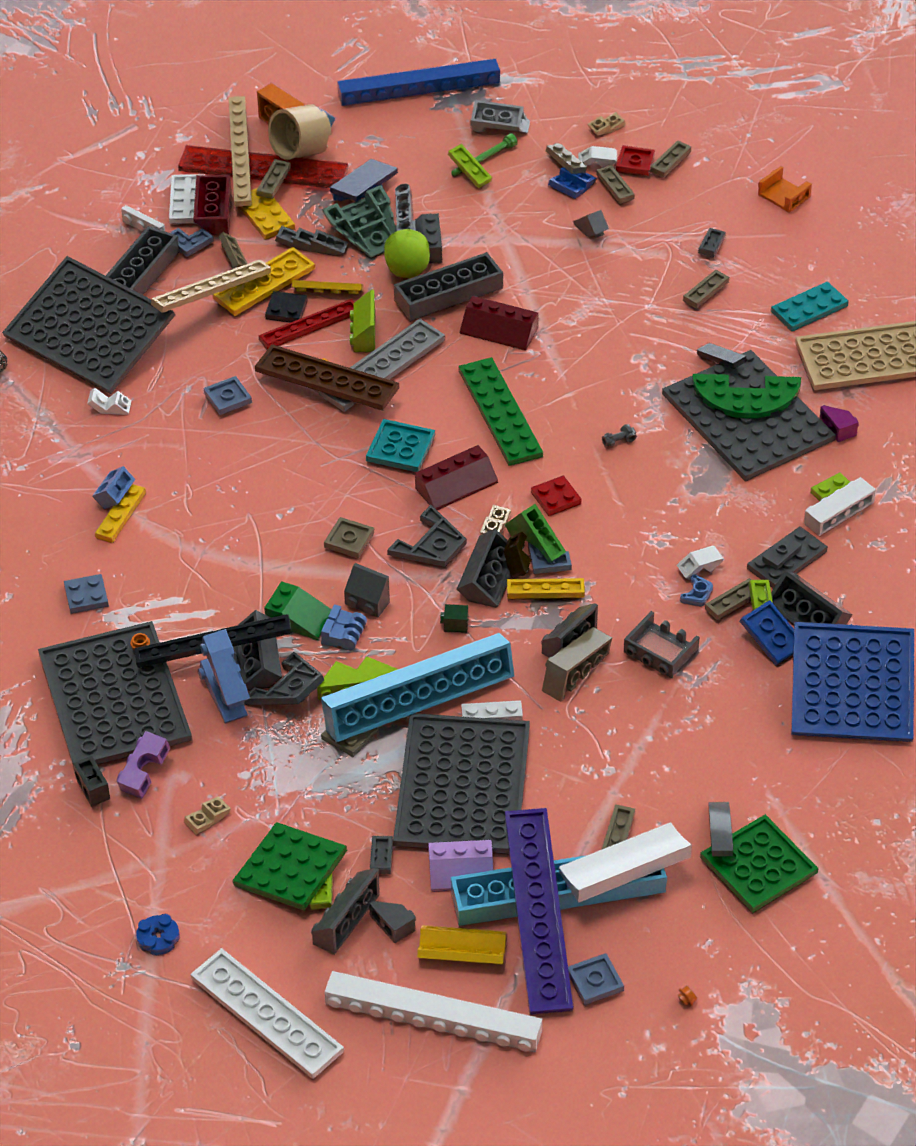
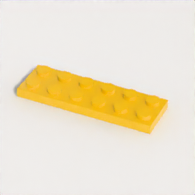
M292 247L266 262L271 267L270 274L212 294L213 299L236 316L272 295L273 291H279L291 284L292 280H297L313 271L315 263Z

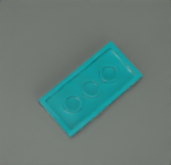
M827 281L771 306V312L792 332L847 307L849 301Z

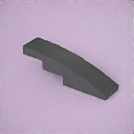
M281 226L275 239L276 242L290 247L326 255L343 256L348 242L320 230H316L314 234L302 228H299L296 232L284 226Z
M708 802L712 856H733L729 802Z

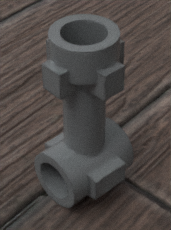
M629 424L621 427V432L613 435L612 433L604 434L602 436L603 445L605 447L613 446L615 441L624 438L627 442H632L637 437L636 431Z

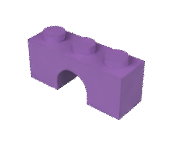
M145 731L143 736L138 739L133 754L128 756L124 770L118 774L117 783L121 791L141 799L144 797L151 784V779L147 772L142 771V768L150 762L160 765L163 763L170 750L167 739Z

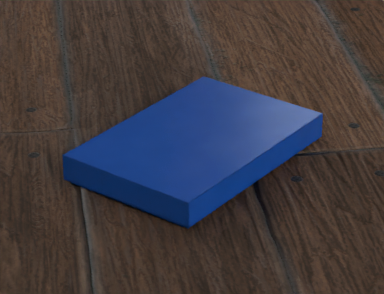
M770 600L740 619L739 622L775 666L793 655L794 628Z

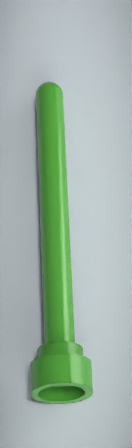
M510 133L504 137L503 142L478 155L475 159L480 163L504 148H512L518 144L517 138L514 134ZM457 167L452 170L451 174L452 176H457L463 171Z

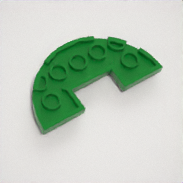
M692 375L693 387L697 395L703 398V402L712 409L717 408L724 411L725 415L738 418H762L770 416L772 412L777 410L781 412L791 405V401L794 398H797L801 387V377L765 376V388L729 387V375Z

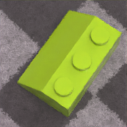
M370 290L354 303V310H350V321H353L350 322V333H353L350 334V345H353L354 352H373L375 350L374 290Z

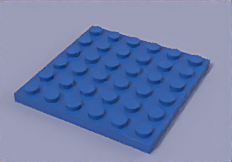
M795 622L791 735L913 742L914 628Z

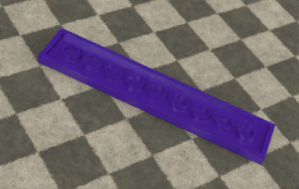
M547 808L505 811L529 1014L573 1011Z

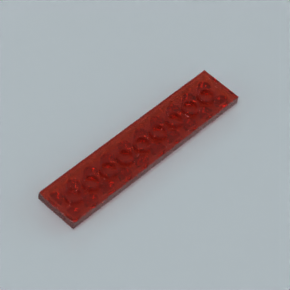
M186 145L178 164V171L210 175H230V177H233L232 150ZM248 152L251 180H263L274 160L289 162L291 165L289 172L282 182L285 184L330 188L344 178L349 169L348 163L307 158L285 160L278 155Z

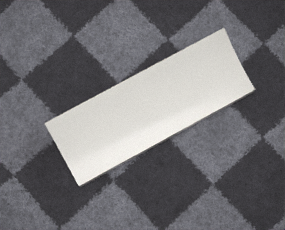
M670 822L559 867V873L579 903L691 858L692 844L684 839Z

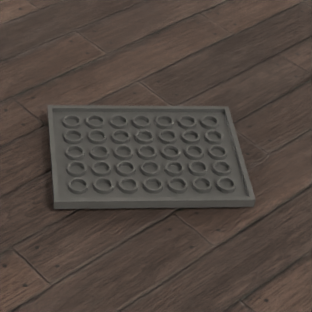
M66 256L2 333L4 337L111 394L175 317V313L173 310L162 313L151 305V299Z
M752 350L742 353V355L746 356L747 362L735 369L717 364L697 373L729 375V387L765 388V376H777ZM692 376L662 388V395L744 481L824 446L836 438V435L798 396L791 401L790 406L781 412L777 410L772 412L770 416L762 418H738L725 415L724 411L717 408L712 409L703 402V398L697 395L693 387Z
M152 621L38 649L72 764L89 756L94 758L96 764L128 757L130 754H133L138 739L143 736L145 731L167 739L170 746L192 740V734L167 662L137 667L135 650L131 648L130 644L132 637L137 633H143L150 639V645L160 643Z
M411 714L408 724L393 846L429 848V843L491 840L492 853L509 854L504 814L505 811L522 810L530 721Z

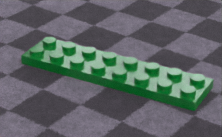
M493 358L459 365V373L508 466L542 458L543 450Z

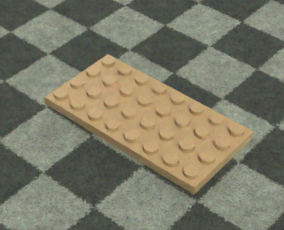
M916 321L795 338L796 346L813 390L916 377Z

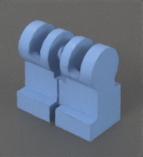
M334 604L321 631V644L333 647L341 646L344 649L353 650L357 645L360 634L364 630L367 618L358 612L351 613L341 610V606Z

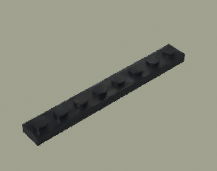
M289 614L135 648L137 667L140 668L202 654L200 645L202 644L203 636L226 629L233 647L292 634Z

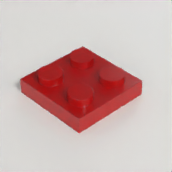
M622 145L616 164V171L649 176L655 150Z
M564 475L531 487V494L548 516L580 505L582 502L581 497Z

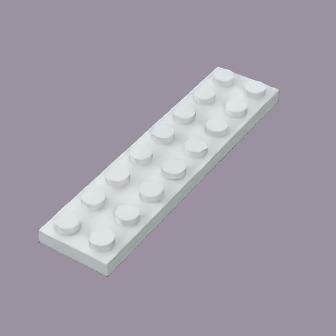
M222 948L190 974L191 980L312 1079L344 1052V1047Z

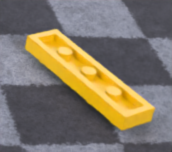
M292 280V287L300 292H307V289H314V292L324 293V289L331 290V293L341 294V290L348 291V294L356 295L359 294V291L363 292V284Z
M132 484L120 502L111 508L95 532V538L113 543L146 494V488Z
M584 578L507 579V599L585 598Z

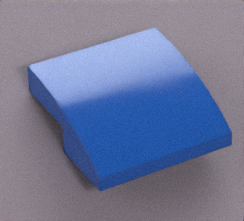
M563 167L560 169L559 175L549 179L548 185L573 198H577L594 184L596 177L588 173L571 174Z

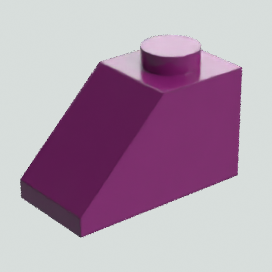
M826 405L821 406L819 418L836 435L835 440L837 442L857 436L859 422L849 411Z

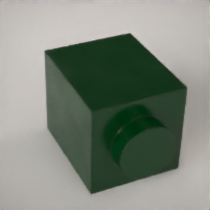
M445 604V611L441 612L440 624H444V632L467 633L468 605Z

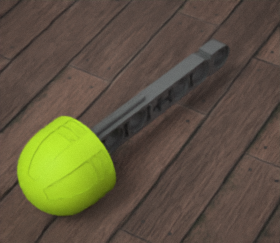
M401 184L395 188L397 225H395V232L385 242L384 254L386 264L394 275L402 278H414L421 274L428 266L430 259L429 243L423 234L416 231L409 184Z

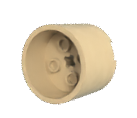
M310 104L280 109L271 116L268 125L269 141L274 152L282 159L289 160L321 154L328 148L327 143L329 135H331V125L326 113L317 108L316 105Z

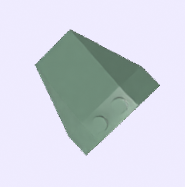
M381 185L366 191L365 198L342 208L336 203L322 209L329 223L370 258L384 253L386 240L395 232L390 198Z

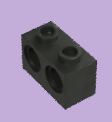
M89 756L74 762L75 778L91 807L109 800L108 783L94 758Z

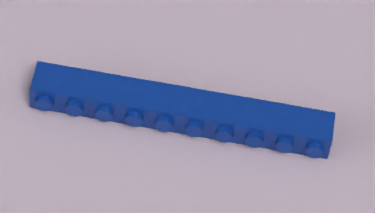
M496 59L341 80L337 81L338 96L341 105L345 106L500 83V68Z

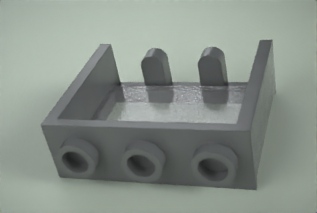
M650 611L625 637L624 652L645 665L656 669L661 674L673 678V675L699 650L700 637L696 635L691 642L686 641L685 630L680 629L677 635L671 633L670 623L664 620L660 626L655 624L654 612Z

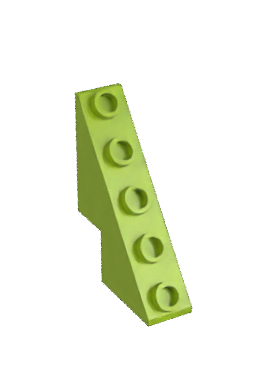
M367 656L357 669L336 661L324 676V681L317 687L318 699L321 700V697L398 669Z

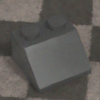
M355 563L344 590L345 604L369 615L379 617L390 603L389 576Z

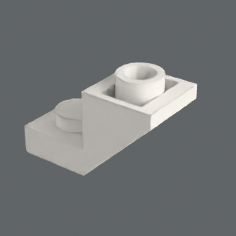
M591 146L578 153V159L586 166L596 161L603 168L617 162V150L615 148Z
M94 388L90 391L87 404L101 414L127 415L130 410L131 400L119 391L108 398L105 394Z
M713 545L690 552L677 564V567L686 579L691 580V576L696 575L703 568L711 572L725 559Z

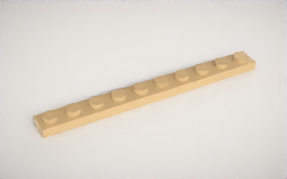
M245 96L229 97L235 207L252 206Z

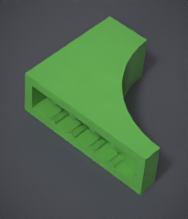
M536 504L505 524L511 536L523 532L527 536L525 541L534 545L549 563L566 553Z

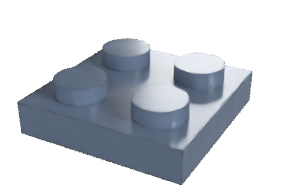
M236 376L203 388L205 396L219 415L252 403V397Z
M102 574L64 581L71 614L109 607Z
M607 953L568 966L569 977L584 1005L624 991V984Z

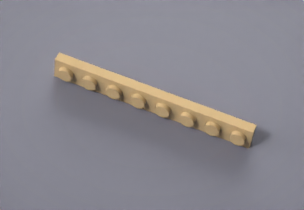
M257 260L151 298V305L162 313L167 312L168 310L270 274L271 267L263 261Z

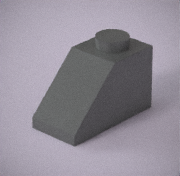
M602 210L573 221L574 225L587 237H600L604 235L603 231L609 229Z
M377 901L369 903L371 918L394 943L415 931L416 917L403 904Z

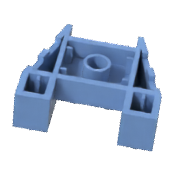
M226 629L203 636L200 648L203 656H207V659L200 661L198 674L201 680L204 679L224 722L227 723L248 716L244 707V701L250 699L246 684H244L240 675L239 664H236L233 655L235 652Z

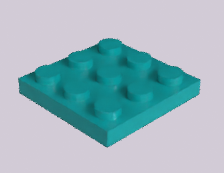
M383 419L366 454V461L418 472L433 442L435 430Z

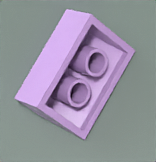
M491 840L429 843L431 892L451 891V877L492 871L493 855Z

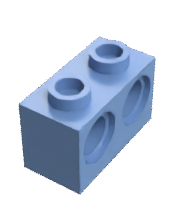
M124 466L112 470L92 496L103 509L117 505L133 484L135 478Z

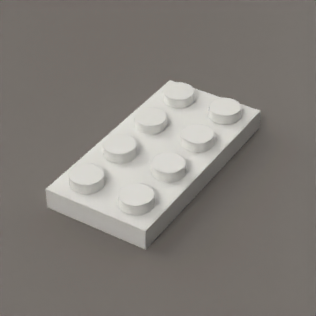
M205 174L172 175L169 211L170 224L194 223L196 175Z

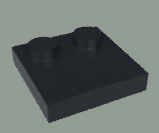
M273 291L265 313V319L290 323L301 319L308 301L307 295Z

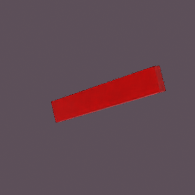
M349 299L259 335V341L268 350L272 344L279 346L350 318V310H354L355 302Z

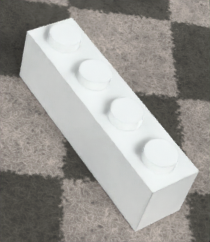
M859 477L849 482L845 487L836 490L830 496L823 498L815 505L809 506L805 510L804 524L820 536L873 504L876 489Z

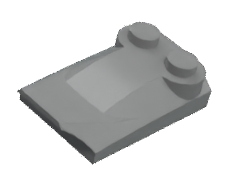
M475 100L470 126L476 132L485 131L487 128L528 133L530 120L526 117L523 110L524 107Z

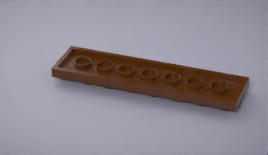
M273 344L255 365V372L382 411L399 389L398 382Z

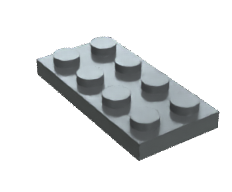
M800 526L787 536L800 543L801 550L778 570L762 561L763 555L777 543L747 563V569L761 580H769L770 587L774 589L785 570L797 574L825 554L828 546Z

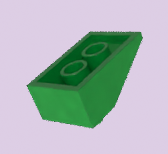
M281 581L264 607L265 615L270 618L289 614L292 632L315 640H319L322 628L332 610L300 587Z

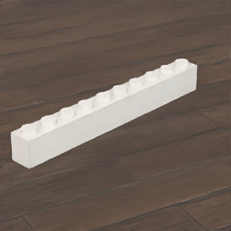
M332 971L325 989V1004L334 1008L340 1007L356 1013L362 1012L374 1017L388 1018L395 1022H405L417 1027H427L438 1032H449L460 1037L475 1038L482 1042L488 1041L504 1047L510 1046L522 1051L536 1052L542 1033V1018Z

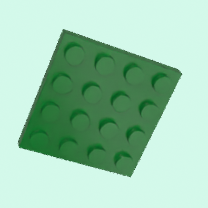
M766 814L732 833L733 856H712L711 846L700 852V858L752 913L818 874L819 870Z
M276 822L232 881L234 886L305 911L346 854L347 847L346 845Z

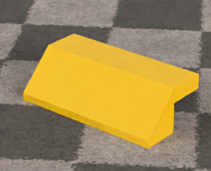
M422 925L420 928V944L417 950V958L503 964L507 931Z

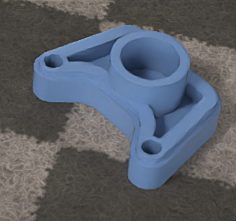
M694 574L691 576L690 581L693 588L690 592L681 594L680 602L704 606L713 590V584Z

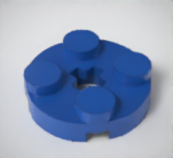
M168 914L155 915L141 920L136 931L139 947L143 951H150L153 955H162L170 952L180 937L177 923ZM161 932V937L157 938V936L153 934Z

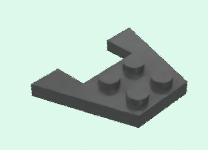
M430 505L420 516V521L432 526L429 531L414 546L397 539L388 548L387 555L446 567L467 544V538Z
M293 652L282 662L283 669L289 670V672L268 691L254 687L249 692L250 699L245 700L244 704H299L324 681L323 675L297 653Z

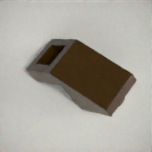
M523 532L510 537L504 549L510 576L513 579L524 576L529 571V565L532 560L523 551L527 538Z

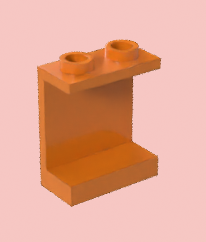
M780 166L759 181L758 195L783 210L791 212L811 197L812 184L806 181L797 187L782 178L783 167Z

